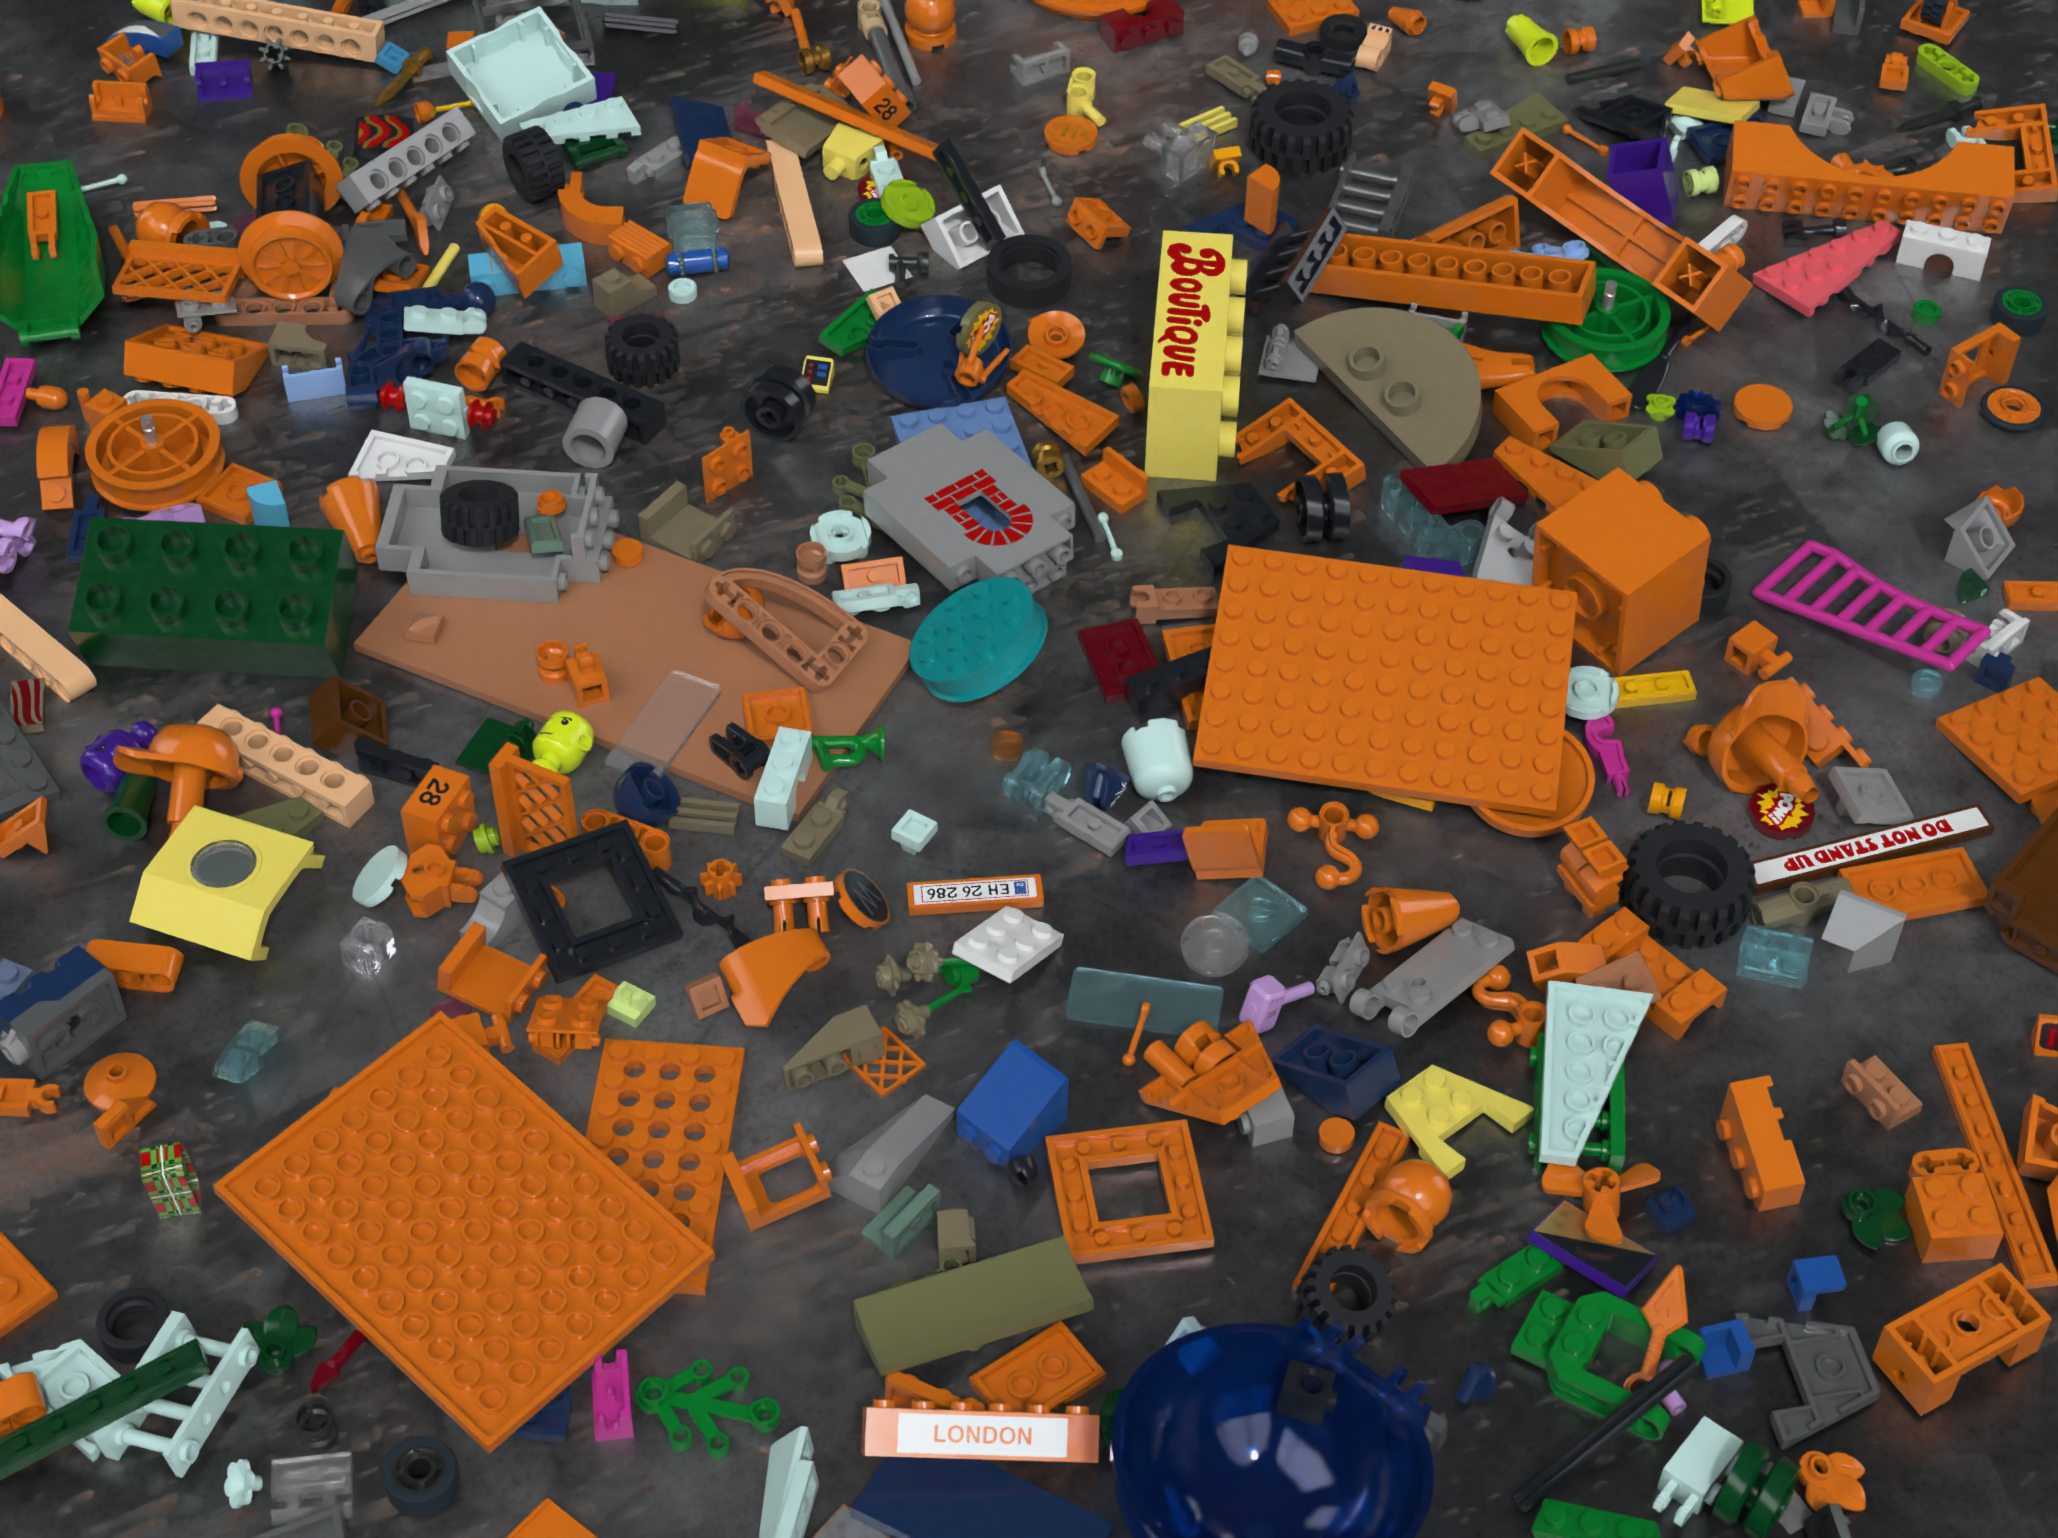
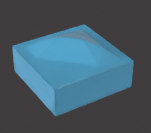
M387 41L376 56L375 63L398 75L403 69L402 62L406 58H410L411 54Z

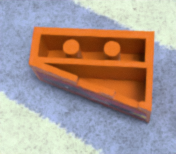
M493 206L475 222L483 247L524 299L564 264L557 240L497 206Z

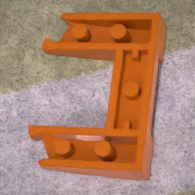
M2045 103L1975 111L1974 118L1978 120L1975 128L1967 127L1966 138L2021 140L2025 170L2015 171L2014 202H2057L2058 182Z
M1290 397L1236 433L1235 444H1240L1242 451L1236 453L1240 465L1266 455L1291 441L1318 465L1305 475L1313 474L1320 482L1324 473L1342 472L1348 490L1366 480L1365 464ZM1295 482L1277 494L1279 501L1284 503L1288 500L1294 501Z

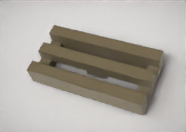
M680 797L681 804L676 808L678 812L668 821L669 829L735 835L740 814V803Z

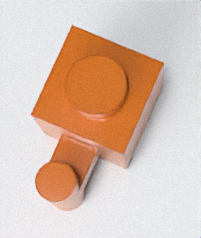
M87 388L77 390L84 420L89 423L91 431L107 415L128 405L127 399L106 389L100 391L93 398L90 397Z
M1753 620L1729 637L1724 660L1746 676H1750L1758 670L1760 678L1767 680L1792 662L1793 657L1788 651H1784L1778 656L1775 655L1778 636Z
M479 1012L459 1015L451 1019L489 1053V1047L499 1045L501 1052L504 1054L511 1053L515 1049L503 1013L492 1015L491 1022L493 1026L486 1028L483 1027Z

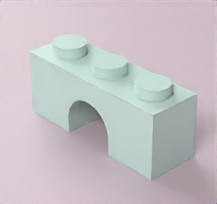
M779 726L754 797L755 822L757 826L788 831L796 809L798 781L805 782L813 759L811 731Z

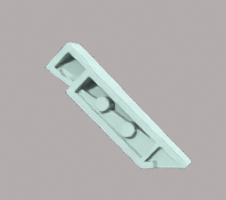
M798 1427L774 1442L770 1447L759 1538L804 1537L819 1487L814 1462L811 1461L814 1447L808 1427Z

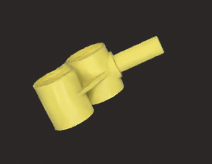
M1088 67L1076 68L1072 72L1067 88V115L1089 117L1096 125L1102 126L1106 118L1093 107L1091 102L1095 98L1096 73Z

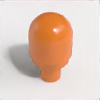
M41 385L39 389L28 387L25 392L26 399L35 400L38 406L45 409L61 410L68 403V395L60 387Z

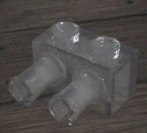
M1168 119L1161 127V134L1167 136L1170 140L1150 131V134L1148 133L1143 141L1145 148L1161 155L1160 173L1181 184L1209 164L1208 159L1212 151L1216 149L1217 132L1197 121L1185 128Z

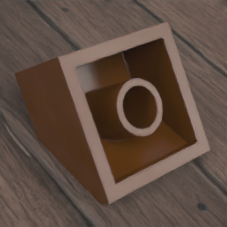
M331 675L309 696L312 744L338 756L356 754L354 742L361 737L371 738L375 745L385 748L389 747L386 702L384 698L335 675Z

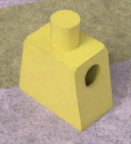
M839 122L823 145L824 175L830 180H836L839 176L851 180L860 179L870 171V160H874L873 147L884 145V139Z

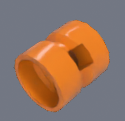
M478 337L471 344L468 352L456 364L454 368L455 376L469 390L482 392L488 388L495 375L500 372V360L507 353L494 339Z
M1203 1020L1188 1027L1179 1037L1174 1047L1175 1054L1190 1068H1194V1072L1199 1077L1238 1052L1227 1040L1221 1039V1035L1207 1021Z

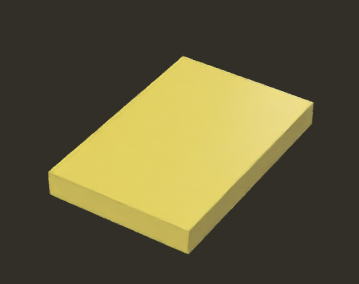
M1683 86L1665 102V106L1673 108V114L1733 125L1734 120L1747 121L1759 109L1760 100H1724L1723 96L1717 97L1714 91Z

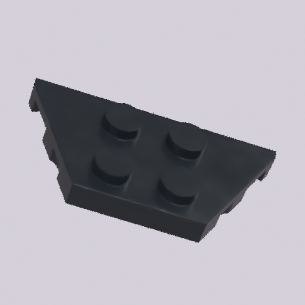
M1630 94L1616 99L1600 101L1599 108L1592 110L1584 105L1577 107V118L1606 127L1610 131L1627 134L1631 138L1648 140L1664 137L1673 118V108Z

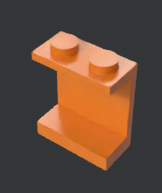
M473 922L439 966L437 990L491 1016L495 1013H503L506 1022L511 1024L518 1013L523 1014L527 1010L536 989L541 990L544 987L549 972L546 971L547 956L540 953L530 966L486 945V927Z

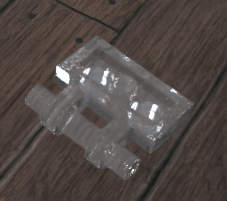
M351 1451L272 1460L273 1502L286 1501V1509L271 1510L272 1526L286 1525L339 1506L344 1518L353 1517L352 1501L337 1503V1495L353 1494V1458ZM322 1497V1505L301 1507V1499Z

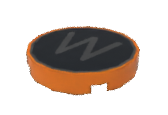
M847 868L834 879L833 889L835 892L839 890L841 898L838 899L839 905L858 926L865 929L870 926L872 927L871 931H877L889 921L890 910L881 890L868 876L856 869Z

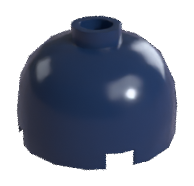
M641 761L635 762L624 771L615 783L613 799L620 816L654 828L662 826L678 812L676 808L681 804L679 793L665 774L660 778L656 773L652 772L656 768L655 766Z

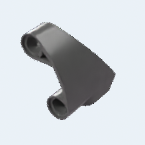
M352 226L337 277L334 294L336 304L356 315L365 314L372 304L374 278L384 269L402 278H407L416 268V257L395 246L394 241L389 236L371 227Z

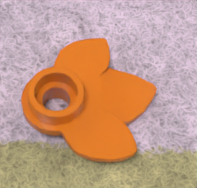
M1814 1450L1808 1451L1800 1457L1798 1464L1802 1466V1470L1798 1479L1806 1487L1805 1498L1814 1512H1817L1828 1503L1838 1504L1841 1508L1850 1511L1862 1512L1865 1509V1492L1857 1481L1864 1474L1865 1469L1858 1460L1841 1452H1835L1827 1456L1822 1452ZM1814 1465L1818 1467L1821 1473L1815 1469Z

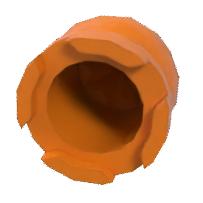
M906 0L904 6L907 18L905 36L909 39L911 46L919 50L932 51L933 46L944 44V48H947L954 43L957 37L956 22L954 21L956 14L954 0Z
M164 201L153 202L143 208L135 222L136 237L138 240L184 244L183 239L186 234L196 230L210 229L209 220L204 214L190 209L184 210L175 203Z
M1415 1158L1396 1164L1384 1176L1380 1190L1374 1191L1365 1202L1362 1218L1366 1227L1378 1240L1385 1236L1387 1239L1397 1243L1398 1246L1395 1250L1409 1254L1421 1252L1433 1236V1228L1448 1214L1453 1197L1449 1179L1434 1163Z

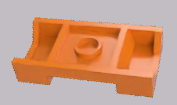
M1624 906L1578 940V943L1601 944L1604 948L1607 964L1639 950L1651 969L1662 996L1659 1001L1650 1004L1645 1016L1674 1040L1678 1041L1698 1015L1711 1005L1718 1009L1723 1006L1728 988L1703 968L1693 972L1648 936L1650 926Z

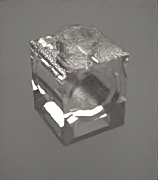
M365 916L339 943L343 965L371 979L396 952L392 929L381 921L375 922Z

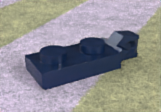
M99 493L86 494L84 509L74 510L66 553L69 563L82 562L90 517L108 518L106 509H102L103 505L100 502Z

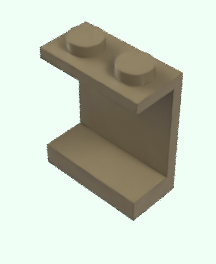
M678 481L638 515L641 538L670 553L700 564L707 558H711L715 551L726 541H729L736 533L733 509H727L718 519L688 504L686 485Z

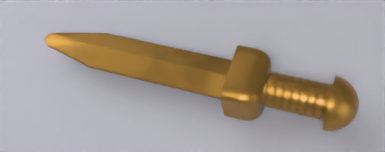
M423 46L419 48L418 54L414 59L406 58L402 62L403 70L381 92L375 103L376 107L381 106L394 97L412 76L420 77L422 75V65L433 58L431 48Z

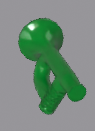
M881 722L874 731L865 735L811 736L812 749H815L821 768L825 772L831 771L834 767H852L860 764L865 759L867 750L876 754L881 761H885L884 722ZM828 749H852L853 753L830 754Z

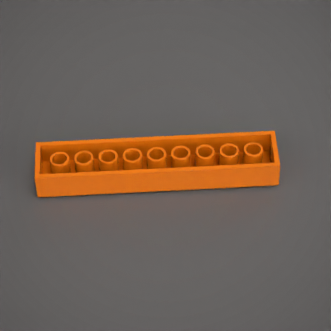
M1345 233L1310 292L1399 304H1411V302H1414L1419 306L1452 309L1455 311H1469L1513 318L1583 325L1596 290V261Z

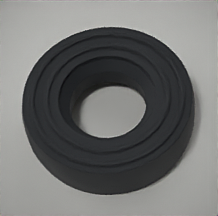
M1350 14L1331 15L1323 20L1320 27L1321 42L1335 51L1349 52L1357 50L1367 35L1365 22ZM1345 30L1353 34L1340 35L1335 33V31Z

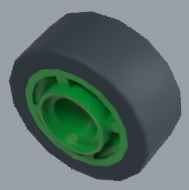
M880 198L863 199L850 208L849 232L857 243L867 247H882L895 242L900 237L902 225L895 223L886 215Z
M2019 285L2007 286L1999 290L1995 295L1990 310V320L1994 325L2001 322L2021 337L2031 336L2041 331L2049 311V304L2044 295L2035 289Z

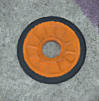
M1995 387L1987 391L1981 399V410L1984 416L1994 425L2006 430H2032L2041 425L2046 417V408L2042 400L2031 391L2021 387ZM2007 406H2013V407H2016V408H2018V409H2020V410H2019V411L2011 410V409L2007 408Z

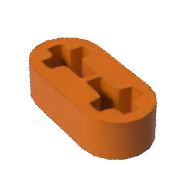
M1966 1148L1921 1151L1914 1155L1908 1174L1911 1179L1912 1177L1977 1173L1980 1163L1977 1155Z

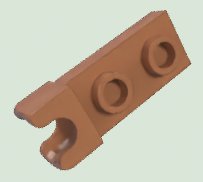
M1135 585L1131 589L1129 606L1136 608L1134 619L1138 618L1140 624H1156L1157 620L1217 617L1219 605L1214 586L1154 589V585Z

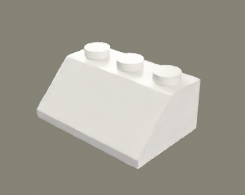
M1000 184L982 193L1006 238L1025 234ZM961 204L921 224L933 251L957 270L986 256L990 252V250L986 249Z

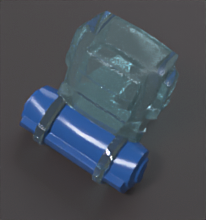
M709 202L671 206L669 214L666 215L668 237L673 239L674 247L673 253L667 254L665 260V269H667L670 277H685V275L717 273L721 270H728L730 255L725 247H718L715 234L719 232L717 212L712 208V205Z

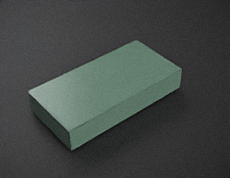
M555 515L524 517V529L532 554L564 551L563 539Z

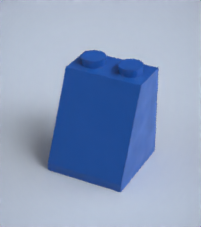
M1014 1039L956 1110V1131L964 1142L975 1145L991 1163L999 1164L1007 1171L1006 1165L1010 1161L1029 1155L1045 1140V1136H1050L1067 1121L1069 1078L1019 1040Z

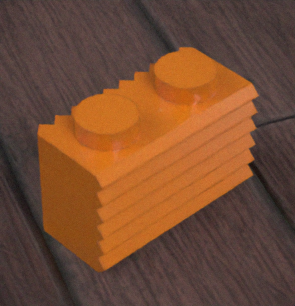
M628 220L627 223L625 222L624 225H621L616 231L613 230L607 236L610 256L615 261L622 262L627 267L630 266L635 273H642L647 279L665 267L667 254L672 253V244L632 220Z

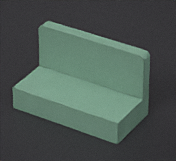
M930 1183L920 1193L910 1186H905L861 1231L862 1238L892 1259H895L937 1216L936 1211L941 1210L940 1190Z

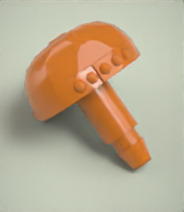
M1787 680L1769 681L1758 685L1750 693L1745 704L1737 705L1729 711L1714 728L1708 743L1707 757L1714 773L1727 785L1728 791L1752 794L1763 786L1776 784L1783 792H1789L1792 796L1805 803H1811L1817 799L1819 790L1808 774L1807 768L1802 764L1808 751L1809 737L1805 725L1807 696L1799 685Z
M166 725L153 737L148 749L118 745L114 750L113 762L120 770L137 775L160 778L171 783L167 824L171 825L169 838L194 805L203 807L205 790L232 789L243 779V769L239 764V750L236 743L227 732L210 725Z

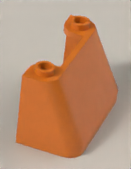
M1755 15L1695 41L1698 51L1694 52L1699 67L1704 65L1714 81L1712 85L1717 97L1723 96L1724 100L1784 101L1794 96L1781 55L1778 50L1771 51L1765 35L1761 33L1759 22Z

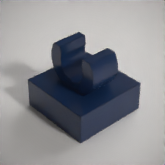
M2000 652L1997 657L1986 653L1980 662L1974 682L1997 693L2008 689L2016 666L2010 664L2013 657L2003 652Z
M1674 1186L1646 1200L1644 1207L1665 1235L1694 1222L1698 1213L1690 1204L1689 1196L1680 1186Z

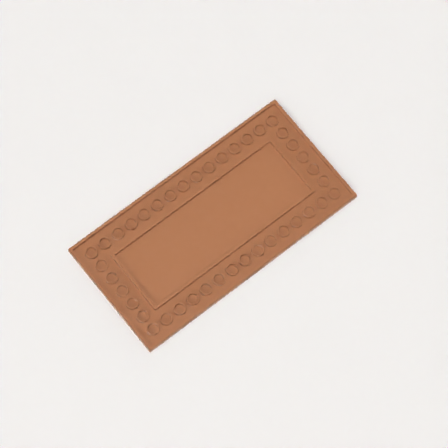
M615 533L614 544L621 539L629 537ZM517 534L513 539L498 544L497 551L532 553L527 535ZM642 542L644 558L640 564L629 568L618 566L613 561L612 549H609V570L603 572L601 583L568 582L567 590L561 591L559 603L410 595L407 581L353 643L355 651L543 724L555 712L562 710L575 712L585 718L592 726L595 744L641 762L649 763L659 769L753 805L765 767L761 766L755 770L753 776L748 780L741 779L734 770L713 754L709 737L718 733L727 739L726 726L731 722L747 731L741 694L803 686L746 636L740 639H727L717 635L704 625L703 615L704 613L709 614L711 606L704 597V590L710 581L722 571ZM759 588L764 596L765 610L815 653L819 654L839 631L825 619L797 602L777 593ZM413 610L444 615L445 623L435 644L404 639L403 631ZM862 623L867 629L868 640L826 690L820 693L811 692L806 688L814 736L861 735L911 665L909 653L912 641ZM769 628L762 629L763 636L766 639L776 641V634L773 630ZM851 633L843 643L849 646L856 636ZM549 640L561 641L566 644L570 659L576 657L574 652L575 645L587 643L589 653L597 652L607 677L610 700L578 708L568 680L558 685L544 683L540 679L538 671L539 664L536 658L538 646ZM787 649V656L790 660L794 662L801 661L800 654L797 651ZM828 651L829 658L832 661L842 663V657L837 651ZM807 662L802 668L806 670L810 664ZM818 672L814 676V678L818 681L822 677V675ZM812 749L813 759L805 782L798 781L796 809L792 820L797 822L802 819L838 768L834 767L828 772L823 771L815 749ZM851 749L828 750L830 754H848Z

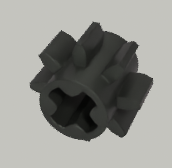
M266 38L267 46L265 48H258L264 55L259 61L261 63L270 62L269 70H273L275 65L284 70L283 63L286 60L292 61V58L287 56V51L291 47H282L281 38H278L276 43H272L270 39ZM272 48L281 50V53L278 54L279 60L269 57L272 54Z

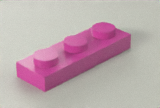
M35 358L5 359L0 373V426L18 427L27 400L25 392L28 387L31 388L37 370Z

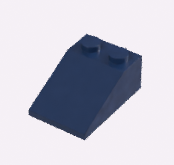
M1318 1024L1312 1025L1270 1059L1275 1071L1327 1111L1355 1121L1401 1083L1392 1047Z

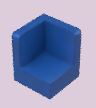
M1837 1255L1793 1260L1786 1280L1797 1312L1812 1310L1817 1294L1844 1291L1847 1285Z
M1742 1319L1704 1326L1698 1329L1697 1335L1706 1344V1351L1700 1361L1706 1378L1712 1379L1749 1371L1756 1350Z

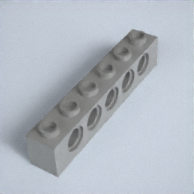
M456 106L356 170L335 186L355 214L364 208L369 212L382 203L379 200L380 197L384 196L387 200L400 191L397 187L400 184L406 188L418 179L415 174L418 172L421 176H424L435 168L433 164L435 161L440 165L453 156L450 152L453 149L459 153L470 145L468 139L474 136L476 132L459 107Z

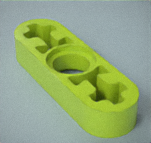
M1934 44L1919 46L1915 61L1920 67L1961 95L1976 93L1980 80L1978 74Z

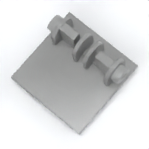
M192 287L182 288L181 290H189ZM219 287L209 292L221 293L222 289ZM233 291L226 304L174 299L177 317L183 318L185 329L191 333L201 330V316L237 313Z
M1285 324L1275 326L1272 330V336H1266L1258 375L1316 383L1319 368L1296 346L1295 339L1289 338L1290 332Z

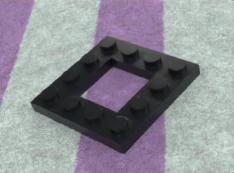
M627 819L502 862L501 870L541 953L547 956L546 963L556 984L682 939L684 933ZM608 864L634 917L575 937L550 884Z

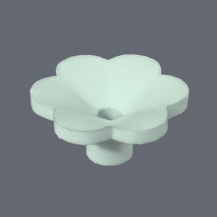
M239 1459L237 1462L229 1464L227 1469L228 1478L224 1484V1491L226 1496L229 1497L230 1506L238 1509L242 1505H248L251 1502L252 1491H260L263 1481L261 1476H255L254 1472L250 1470V1463L247 1459Z

